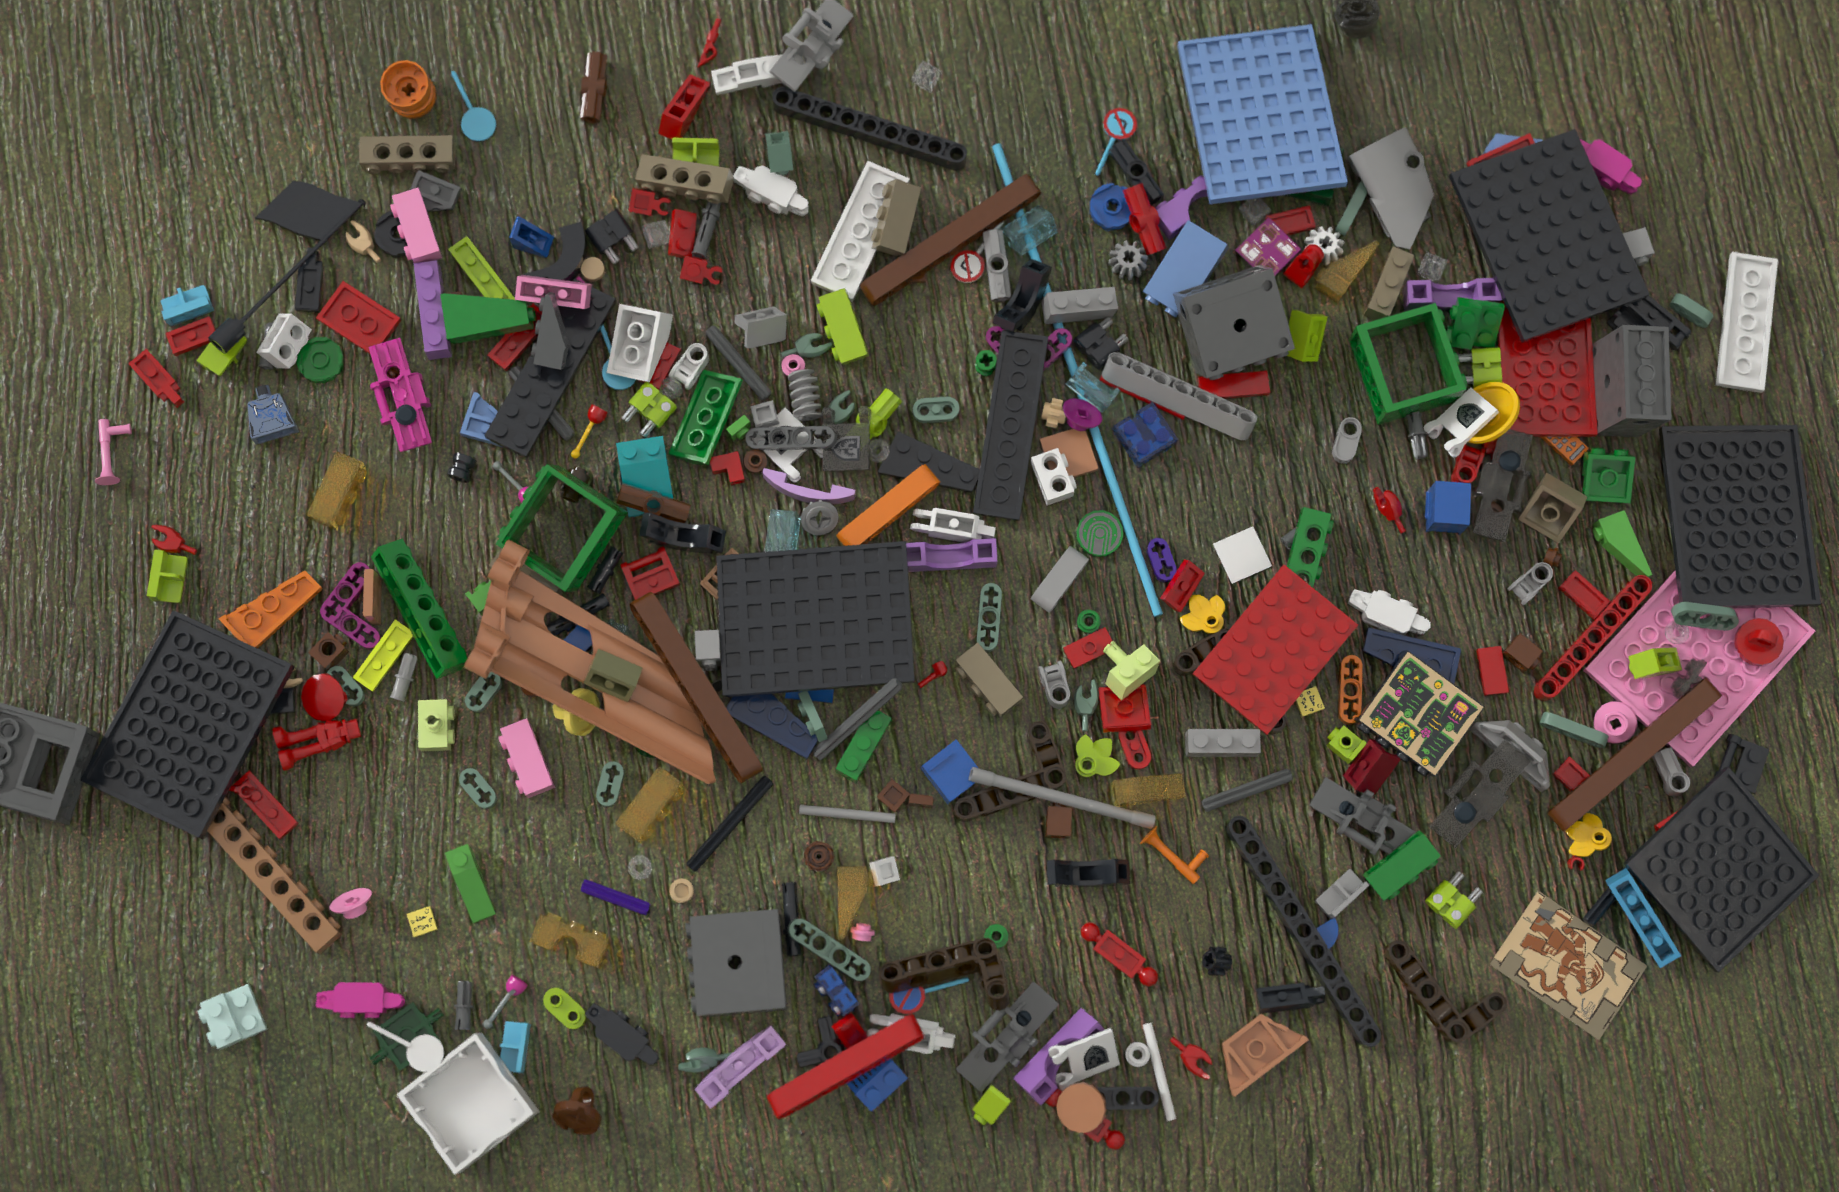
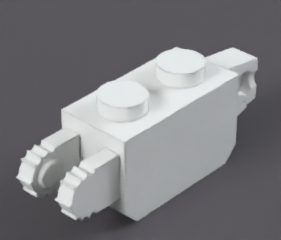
M739 166L734 173V181L746 189V195L753 202H762L777 214L782 212L787 215L790 211L802 217L808 213V201L803 196L797 194V186L794 181L782 175H776L775 172L770 173V169L765 166L756 167L755 171Z
M933 508L932 511L913 510L914 516L931 519L930 525L912 523L910 529L928 533L929 537L965 543L973 539H992L995 536L996 528L984 525V521L979 520V516L939 508Z
M1354 589L1349 598L1348 604L1362 612L1361 617L1364 623L1383 631L1399 635H1405L1410 631L1415 634L1424 635L1431 628V622L1427 618L1425 619L1423 616L1416 614L1418 609L1414 608L1411 602L1403 599L1395 600L1385 591L1378 590L1367 593Z
M873 1014L870 1015V1021L874 1024L889 1026L905 1016L891 1014L889 1017ZM917 1019L925 1038L907 1050L929 1054L933 1053V1050H940V1047L953 1048L955 1034L943 1032L944 1028L939 1027L938 1022ZM869 1029L867 1035L870 1037L880 1030Z

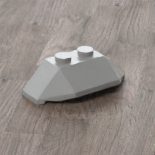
M1510 720L1476 722L1469 728L1473 734L1540 792L1549 788L1547 752L1543 749L1544 746L1540 741L1535 738L1531 739L1524 733L1525 729L1519 723L1511 722Z

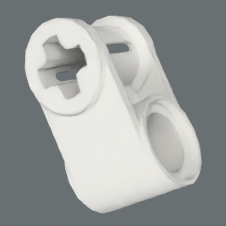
M700 343L690 345L671 369L669 377L683 383L687 390L691 389L709 362L706 348ZM695 352H702L704 354L703 358L698 361L693 360L692 355Z

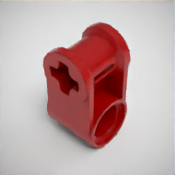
M1308 245L1295 258L1283 275L1302 289L1324 258L1323 250L1318 245Z
M1466 443L1461 453L1456 457L1451 482L1472 484L1484 458L1485 449L1481 448L1479 450L1468 446ZM1459 473L1467 474L1469 480H1463Z

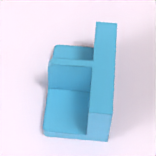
M204 285L185 292L181 287L177 288L178 294L161 300L164 310L161 312L169 326L214 311Z
M505 1022L503 1043H500V1047H502L500 1058L510 1072L524 1073L531 1028L529 1023Z

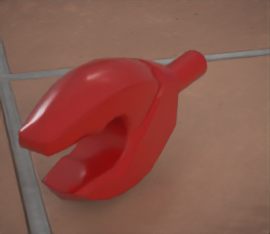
M1375 487L1373 493L1379 511L1386 516L1388 521L1394 520L1400 533L1405 532L1406 530L1399 519L1402 516V507L1399 499L1390 490L1382 493L1379 487Z
M164 525L151 526L152 529L167 535L166 540L162 542L152 539V543L159 550L167 553H180L181 550L196 555L197 549L185 545V540L175 529Z
M1172 1037L1169 1041L1182 1051L1180 1057L1186 1068L1194 1075L1209 1080L1210 1076L1196 1064L1197 1060L1201 1058L1209 1065H1212V1060L1208 1053L1194 1044H1188L1185 1047L1175 1037Z

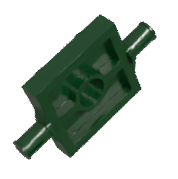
M412 1002L379 1027L410 1043L420 1035H431L442 1042L434 1031L433 1023L444 1017V1014L438 1007L426 1016L419 1010L415 1002ZM376 1030L372 1031L379 1040L381 1048L369 1057L375 1066L386 1057L395 1063L399 1071H403L410 1065L407 1059V1046Z

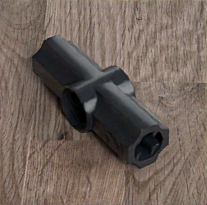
M1126 140L1119 141L1109 149V154L1124 173L1126 182L1130 186L1143 184L1151 206L1164 197V193L1149 174L1146 163L1137 157ZM1138 170L1142 175L1134 176L1131 174V171Z

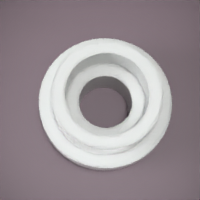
M1141 1042L1132 1043L1126 1049V1060L1132 1066L1141 1067L1149 1061L1150 1051ZM1135 1050L1141 1051L1142 1057L1140 1059L1133 1057Z

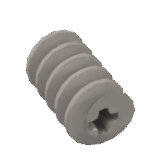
M811 369L793 371L788 375V381L791 382L789 389L792 391L790 397L793 400L791 405L795 409L793 416L800 421H810L822 417V413L815 412V410L821 408V404L814 403L815 400L820 399V395L813 394L814 391L819 390V386L811 384L818 381L817 377L810 376V374L815 372Z

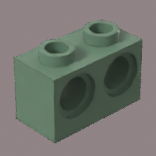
M788 131L765 134L770 173L775 172L776 175L789 173L790 170H793Z

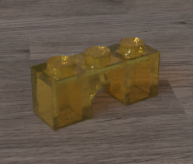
M549 912L547 916L540 914L529 942L555 952L558 943L562 939L567 937L574 938L578 943V952L575 959L595 968H601L611 943L605 939L607 934L594 929L591 934L584 931V926L571 921L568 925L560 922L562 917Z

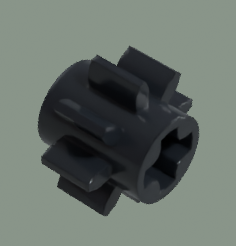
M1210 946L1209 951L1203 955L1202 963L1203 967L1209 969L1208 975L1225 976V972L1231 968L1232 955L1226 953V947Z

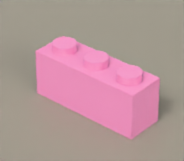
M419 188L393 195L394 204L390 205L394 218L399 217L401 225L397 226L401 239H406L408 246H405L404 250L407 259H412L414 263L441 259L439 246Z
M521 275L517 276L515 300L540 303L542 297L552 292L555 294L558 306L586 309L590 306L592 284Z
M526 718L501 728L502 736H499V741L503 750L508 749L510 758L507 761L511 771L517 772L519 780L515 782L520 794L525 793L527 798H531L555 788L530 721Z

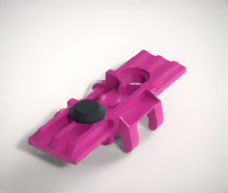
M401 338L368 347L378 377V381L370 384V388L374 391L382 416L381 424H392L400 452L432 443L422 406L428 408L431 406L429 398L425 396L422 387L424 382L422 374L418 372L411 373ZM392 367L400 369V375L395 379L387 376L388 370ZM387 387L391 388L397 410L391 413L383 388Z

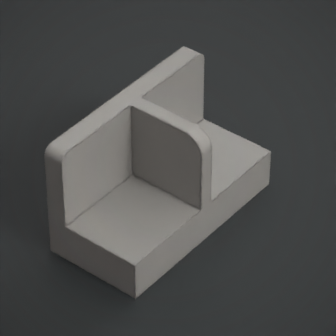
M774 306L735 315V324L745 330L744 346L748 349L786 339L787 314Z
M1348 869L1314 902L1329 919H1332L1369 886V883L1367 881L1363 883L1351 869Z

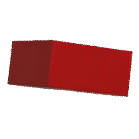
M738 451L711 457L710 463L713 475L728 472L731 486L745 483Z

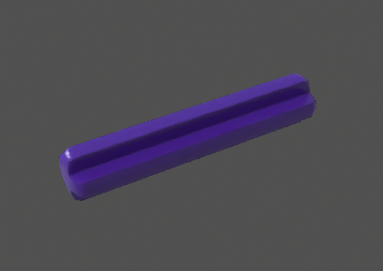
M584 880L582 883L581 891L583 893L642 915H647L649 912V902L589 880Z

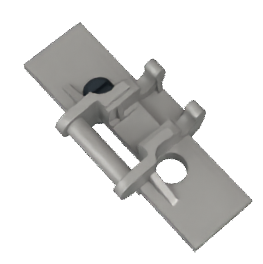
M825 0L816 12L805 8L802 11V17L795 26L782 37L783 42L789 47L770 70V73L795 92L814 67L822 69L829 63L832 54L844 42L842 39H838V41H835V39L854 15L836 0ZM807 26L812 32L804 42H801L797 37ZM794 55H801L805 63L798 64L794 60Z

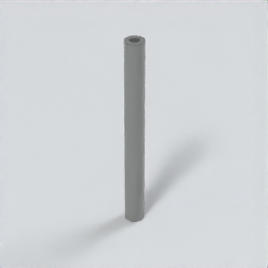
M800 805L799 814L887 823H895L896 816L894 813Z

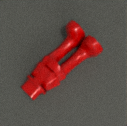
M342 719V723L337 720H326L325 723H318L315 726L294 732H287L281 726L272 728L275 743L280 750L278 755L283 771L292 769L295 763L303 758L322 752L328 753L330 750L335 751L346 743H352V739L361 737L357 719L350 721ZM314 738H318L319 741L295 749H284Z

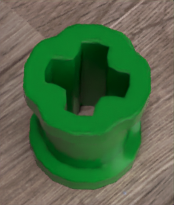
M983 350L976 357L975 369L982 376H990L996 369L997 358L992 351ZM983 360H987V363H989L988 367H985V364L982 363Z

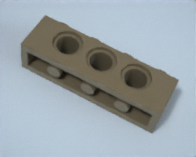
M452 135L360 137L359 164L363 171L376 174L380 171L402 173L403 170H412L416 173L418 170L422 172L435 170L444 173L449 170H455L456 143ZM407 152L413 153L408 159L402 158ZM429 152H436L433 158H426ZM390 153L386 159H380L381 154Z
M642 154L635 180L643 190L663 192L671 197L682 195L690 200L706 199L710 203L719 204L720 202L728 203L734 176L730 168ZM666 175L664 179L658 180L660 176ZM688 178L685 183H680L681 180ZM705 182H710L708 186L702 187Z

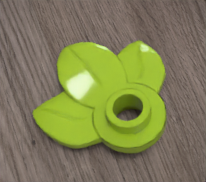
M1082 736L1076 745L1078 758L1075 762V769L1077 773L1083 777H1091L1095 774L1107 776L1115 772L1120 763L1110 758L1112 740L1104 738L1092 742L1089 736ZM1083 762H1089L1091 768L1089 770L1084 769L1082 766Z

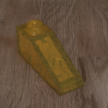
M1374 241L1334 261L1327 270L1322 268L1315 278L1318 281L1315 289L1338 304L1377 249L1379 242Z
M1182 773L1113 780L1111 783L1114 806L1117 807L1186 797Z
M867 866L838 867L839 942H844L867 894V887H872V872H867Z

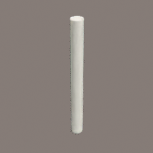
M1152 1023L1144 1024L1143 1029L1166 1120H1174L1176 1116Z

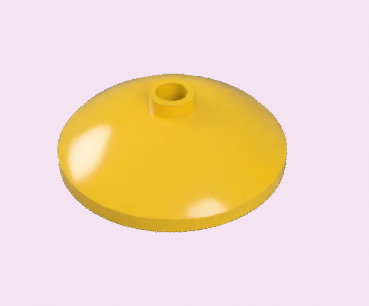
M1489 382L1473 388V390L1495 407L1499 413L1468 441L1469 443L1482 444L1493 441L1506 433L1516 421L1520 410L1519 397L1514 389L1505 383Z

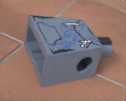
M269 385L257 387L255 390L258 399L247 404L250 436L254 443L257 445L298 433L297 424L281 394L272 395Z

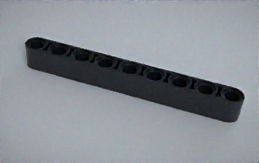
M779 87L773 92L774 110L781 115L951 170H961L966 165L967 150L960 143L799 91L794 92L787 87ZM780 98H786L789 100L785 104H780L778 102ZM802 105H808L810 109L802 111L799 109V107ZM823 112H829L832 114L828 118H824L821 116ZM845 119H851L853 120V123L850 125H845L842 121ZM866 126H873L875 130L867 132L864 128ZM894 133L897 137L889 139L886 137V134ZM909 140H916L919 144L911 146L907 142ZM931 147H938L940 151L932 153L929 149ZM959 154L962 158L954 160L951 158V155Z

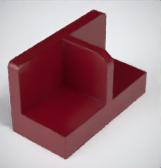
M1369 739L1343 777L1356 791L1364 793L1368 789L1375 795L1401 759L1397 755L1386 752L1376 740Z

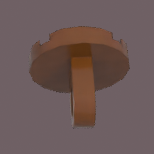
M588 1086L575 1088L570 1101L558 1102L552 1114V1118L558 1126L564 1130H568V1127L574 1129L573 1133L579 1135L596 1133L602 1121L599 1112L593 1108L594 1094Z

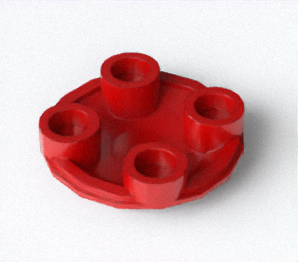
M328 673L314 675L309 678L304 684L301 694L302 704L307 714L319 721L332 720L338 716L348 699L340 683Z

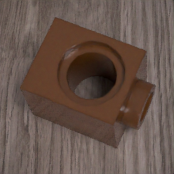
M327 632L308 653L329 671L349 651L344 647L347 642L338 634L333 637ZM330 645H335V653L327 656L325 654L326 648Z
M1520 633L1512 640L1502 654L1507 661L1524 673L1528 669L1533 670L1541 661L1539 655L1543 651Z
M1052 803V806L1047 807L1045 838L1070 839L1072 807L1059 803Z

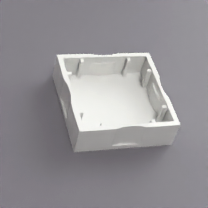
M475 1033L449 1053L437 1067L422 1074L397 1094L415 1121L428 1133L434 1147L454 1175L462 1173L540 1112L483 1033Z

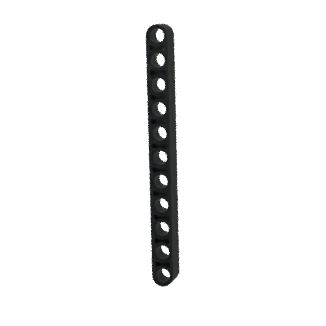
M1244 816L1232 818L1226 826L1229 838L1318 981L1324 986L1325 992L1356 1042L1366 1048L1376 1046L1381 1040V1032L1251 823ZM1234 822H1240L1244 826L1243 833L1238 834L1234 832L1232 828ZM1252 842L1256 845V854H1249L1246 851V843ZM1260 863H1265L1269 866L1270 872L1268 875H1263L1259 872L1258 866ZM1276 883L1282 887L1283 892L1281 896H1276L1272 893V884ZM1286 904L1293 905L1295 908V915L1293 917L1285 914L1284 907ZM1299 925L1307 927L1308 936L1306 938L1298 935L1297 928ZM1312 946H1317L1321 949V957L1319 959L1312 957L1310 953ZM1326 966L1334 970L1332 980L1327 979L1323 974ZM1339 987L1347 991V999L1345 1001L1340 1000L1336 995ZM1353 1008L1357 1009L1361 1014L1358 1022L1350 1018V1011ZM1366 1029L1370 1030L1374 1035L1371 1043H1367L1363 1039V1032Z

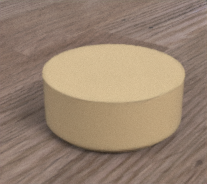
M590 257L583 261L581 272L586 280L596 282L604 276L605 268L600 259Z
M686 879L675 880L669 889L670 897L677 903L689 901L694 893L693 885Z

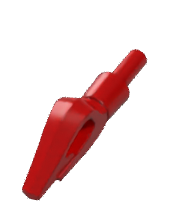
M716 18L713 29L708 33L707 42L697 68L711 61L717 55V49L714 44L719 34L717 32L722 21L719 18ZM709 51H713V54L707 58L706 55Z

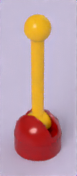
M591 404L588 410L590 423L576 449L571 451L572 458H579V451L593 425L605 420L608 414L606 411Z

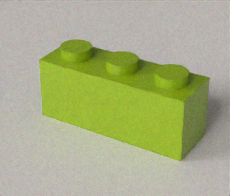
M843 288L818 297L820 303L816 304L820 317L825 316L828 324L824 326L828 339H833L835 347L831 349L835 360H840L841 364L845 365L868 357L869 354L847 290Z

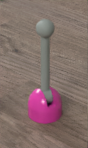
M494 462V470H499L519 490L518 498L522 503L524 500L523 494L528 487H522L502 468L501 462Z
M513 974L510 976L506 983L508 993L490 1018L483 1022L484 1028L490 1029L493 1026V1020L512 995L517 996L524 992L528 986L524 981Z

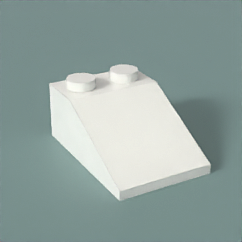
M619 304L607 373L650 382L668 341L673 314Z

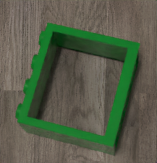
M1436 303L1358 325L1348 339L1378 425L1404 418L1408 414L1412 415L1413 412L1421 413L1455 403L1466 391V377L1460 373L1458 367L1460 364L1459 357L1452 350L1450 332L1445 330L1443 325L1444 315L1442 310L1437 308ZM1424 322L1447 388L1393 404L1370 338Z
M546 464L537 472L535 476L537 480L534 485L529 486L524 492V500L521 505L516 506L511 512V520L508 525L500 529L496 545L503 549L509 539L526 548L518 541L558 479L605 510L606 513L566 574L532 551L529 552L524 564L563 591H578L628 512L560 465Z

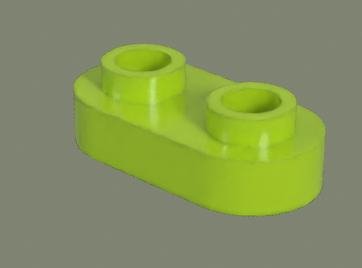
M552 988L545 993L543 998L544 1006L567 1028L578 1029L585 1024L587 1018L585 1010L564 990ZM555 995L559 996V1003L553 1005L551 1002L552 997ZM571 1012H576L578 1015L575 1021L569 1019Z

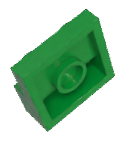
M1458 297L1456 305H1452L1450 310L1451 325L1446 326V331L1450 332L1452 338L1451 347L1472 350V346L1494 348L1505 309L1504 304Z
M1591 448V452H1584L1582 494L1587 496L1586 501L1631 503L1636 457L1628 454L1629 450L1614 449V453H1605L1603 448Z

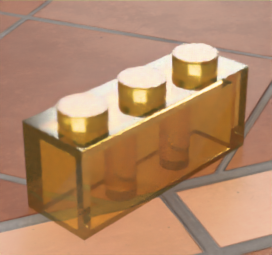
M336 451L307 513V516L312 521L334 530H338L339 525L342 526L347 518L346 510L349 504L354 503L358 484L364 481L367 474L364 463Z
M659 766L616 821L615 825L638 843H641L642 840L647 841L654 832L652 828L657 821L661 822L668 814L669 810L667 807L672 801L676 803L684 793L682 782Z

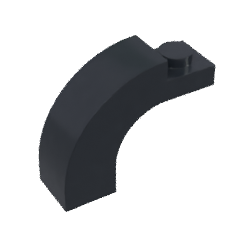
M579 222L559 228L563 250L560 258L553 265L523 275L573 281L581 272V266L587 257V241L582 223Z
M1030 259L1021 268L1019 280L1011 299L1005 307L994 315L993 324L1000 326L1001 329L1006 331H1022L1035 314L1042 300L1052 267L1034 259Z
M649 512L643 513L639 536L649 539L650 543L671 549L717 554L723 553L726 530L711 524L695 525L675 522Z
M1054 859L1047 860L1046 875L1048 885H1055V887L1130 884L1129 860L1123 859L1098 861Z

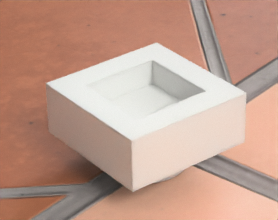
M894 856L869 863L875 886L900 880Z

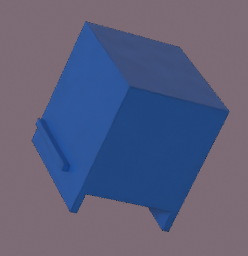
M1435 481L1428 491H1426L1425 532L1458 533V535L1464 532L1470 525L1471 483Z
M956 739L923 764L920 769L944 801L949 804L975 784V782L969 781V774L972 767H978Z

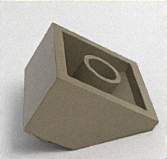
M1546 473L1534 490L1518 520L1559 543L1582 511L1587 496Z

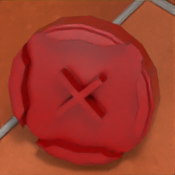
M1761 618L1748 620L1741 625L1735 634L1734 640L1735 648L1738 650L1742 660L1756 666L1770 664L1776 660L1783 650L1784 643L1779 628L1771 621Z

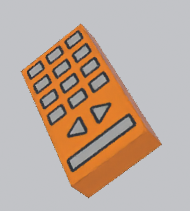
M1541 437L1571 466L1589 449L1577 437Z

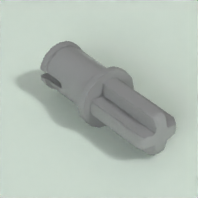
M409 653L403 655L398 674H395L396 681L390 698L405 702L410 681L413 682L414 680L411 678L418 659L417 656Z

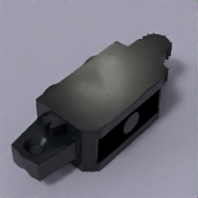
M593 1003L586 1011L585 1015L596 1026V1037L626 1061H636L639 1057L649 1065L654 1066V1064L658 1063L659 1054L648 1046L650 1040L646 1037L649 1033L639 1025L635 1028L627 1023L630 1018L619 1009L615 1013Z

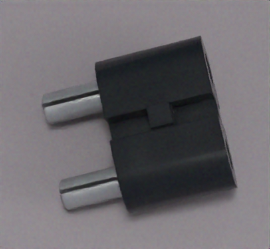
M618 209L613 210L584 231L600 254L605 253L612 264H616L619 261V258L612 250L617 243L624 240L631 251L638 249V245L631 237L634 231Z
M1109 317L1100 324L1094 322L1073 339L1077 349L1083 355L1086 354L1088 356L1087 360L1096 369H1101L1106 364L1111 353H1120L1119 347L1128 341V337L1125 334L1115 341L1111 337L1108 338L1106 336L1107 332L1105 329L1113 324L1112 319Z

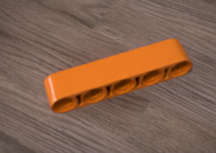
M923 464L839 531L836 537L843 546L867 544L932 492L940 484L939 479L926 464Z

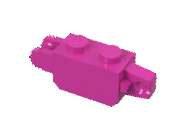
M1581 140L1601 186L1613 191L1619 188L1626 192V194L1631 195L1637 192V188L1641 187L1642 180L1630 171L1632 167L1631 159L1602 140H1594L1592 144Z
M339 982L334 987V990L317 993L316 1007L340 1013V1018H355V1014H365V1018H379L380 1014H387V1009L404 1007L406 1001L405 996L397 993H388V989L380 983Z

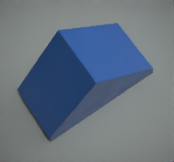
M518 216L509 239L514 249L547 258L554 236Z

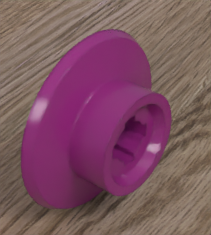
M1073 398L1066 400L1063 404V412L1067 418L1068 425L1077 431L1095 428L1102 422L1100 411L1093 404L1085 400Z

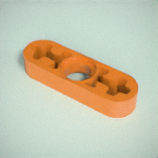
M1355 655L1346 656L1339 665L1338 717L1346 725L1356 723L1353 719L1359 717L1362 707L1363 665L1360 658ZM1352 661L1353 665L1357 666V668L1352 671V678L1344 680V677L1349 676V668H1345V665ZM1346 684H1353L1356 687L1357 693L1355 696L1345 694L1344 686ZM1343 700L1357 701V703L1351 704V711L1356 713L1351 719H1348V715L1344 714L1348 710L1349 702L1343 703Z

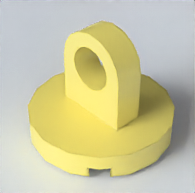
M578 688L571 693L600 708L595 692L589 689ZM553 704L554 716L564 720L565 728L570 734L585 736L594 729L595 725Z

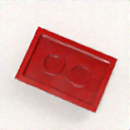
M342 281L316 317L317 321L370 354L368 347L386 342L402 321L400 317Z

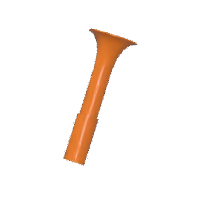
M1155 826L1142 839L1140 844L1147 843L1155 847L1182 875L1194 884L1200 878L1195 870L1209 855L1201 849L1196 857L1187 865L1160 840L1156 831L1157 826Z

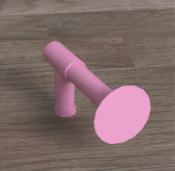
M100 419L98 423L102 472L100 477L95 479V483L99 485H114L120 482V478L115 477L112 472L110 436L132 434L131 424L110 427L108 419Z

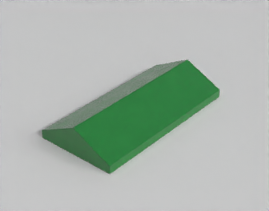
M707 370L702 371L668 453L669 455L694 465H709L743 382L741 378Z

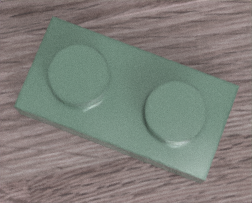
M808 691L798 693L801 703L797 705L802 717H808L809 721L806 722V726L810 735L815 734L818 742L828 739Z

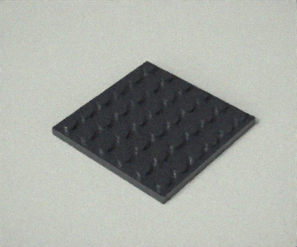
M1724 767L1623 863L1713 971L1718 973L1820 876L1730 767Z

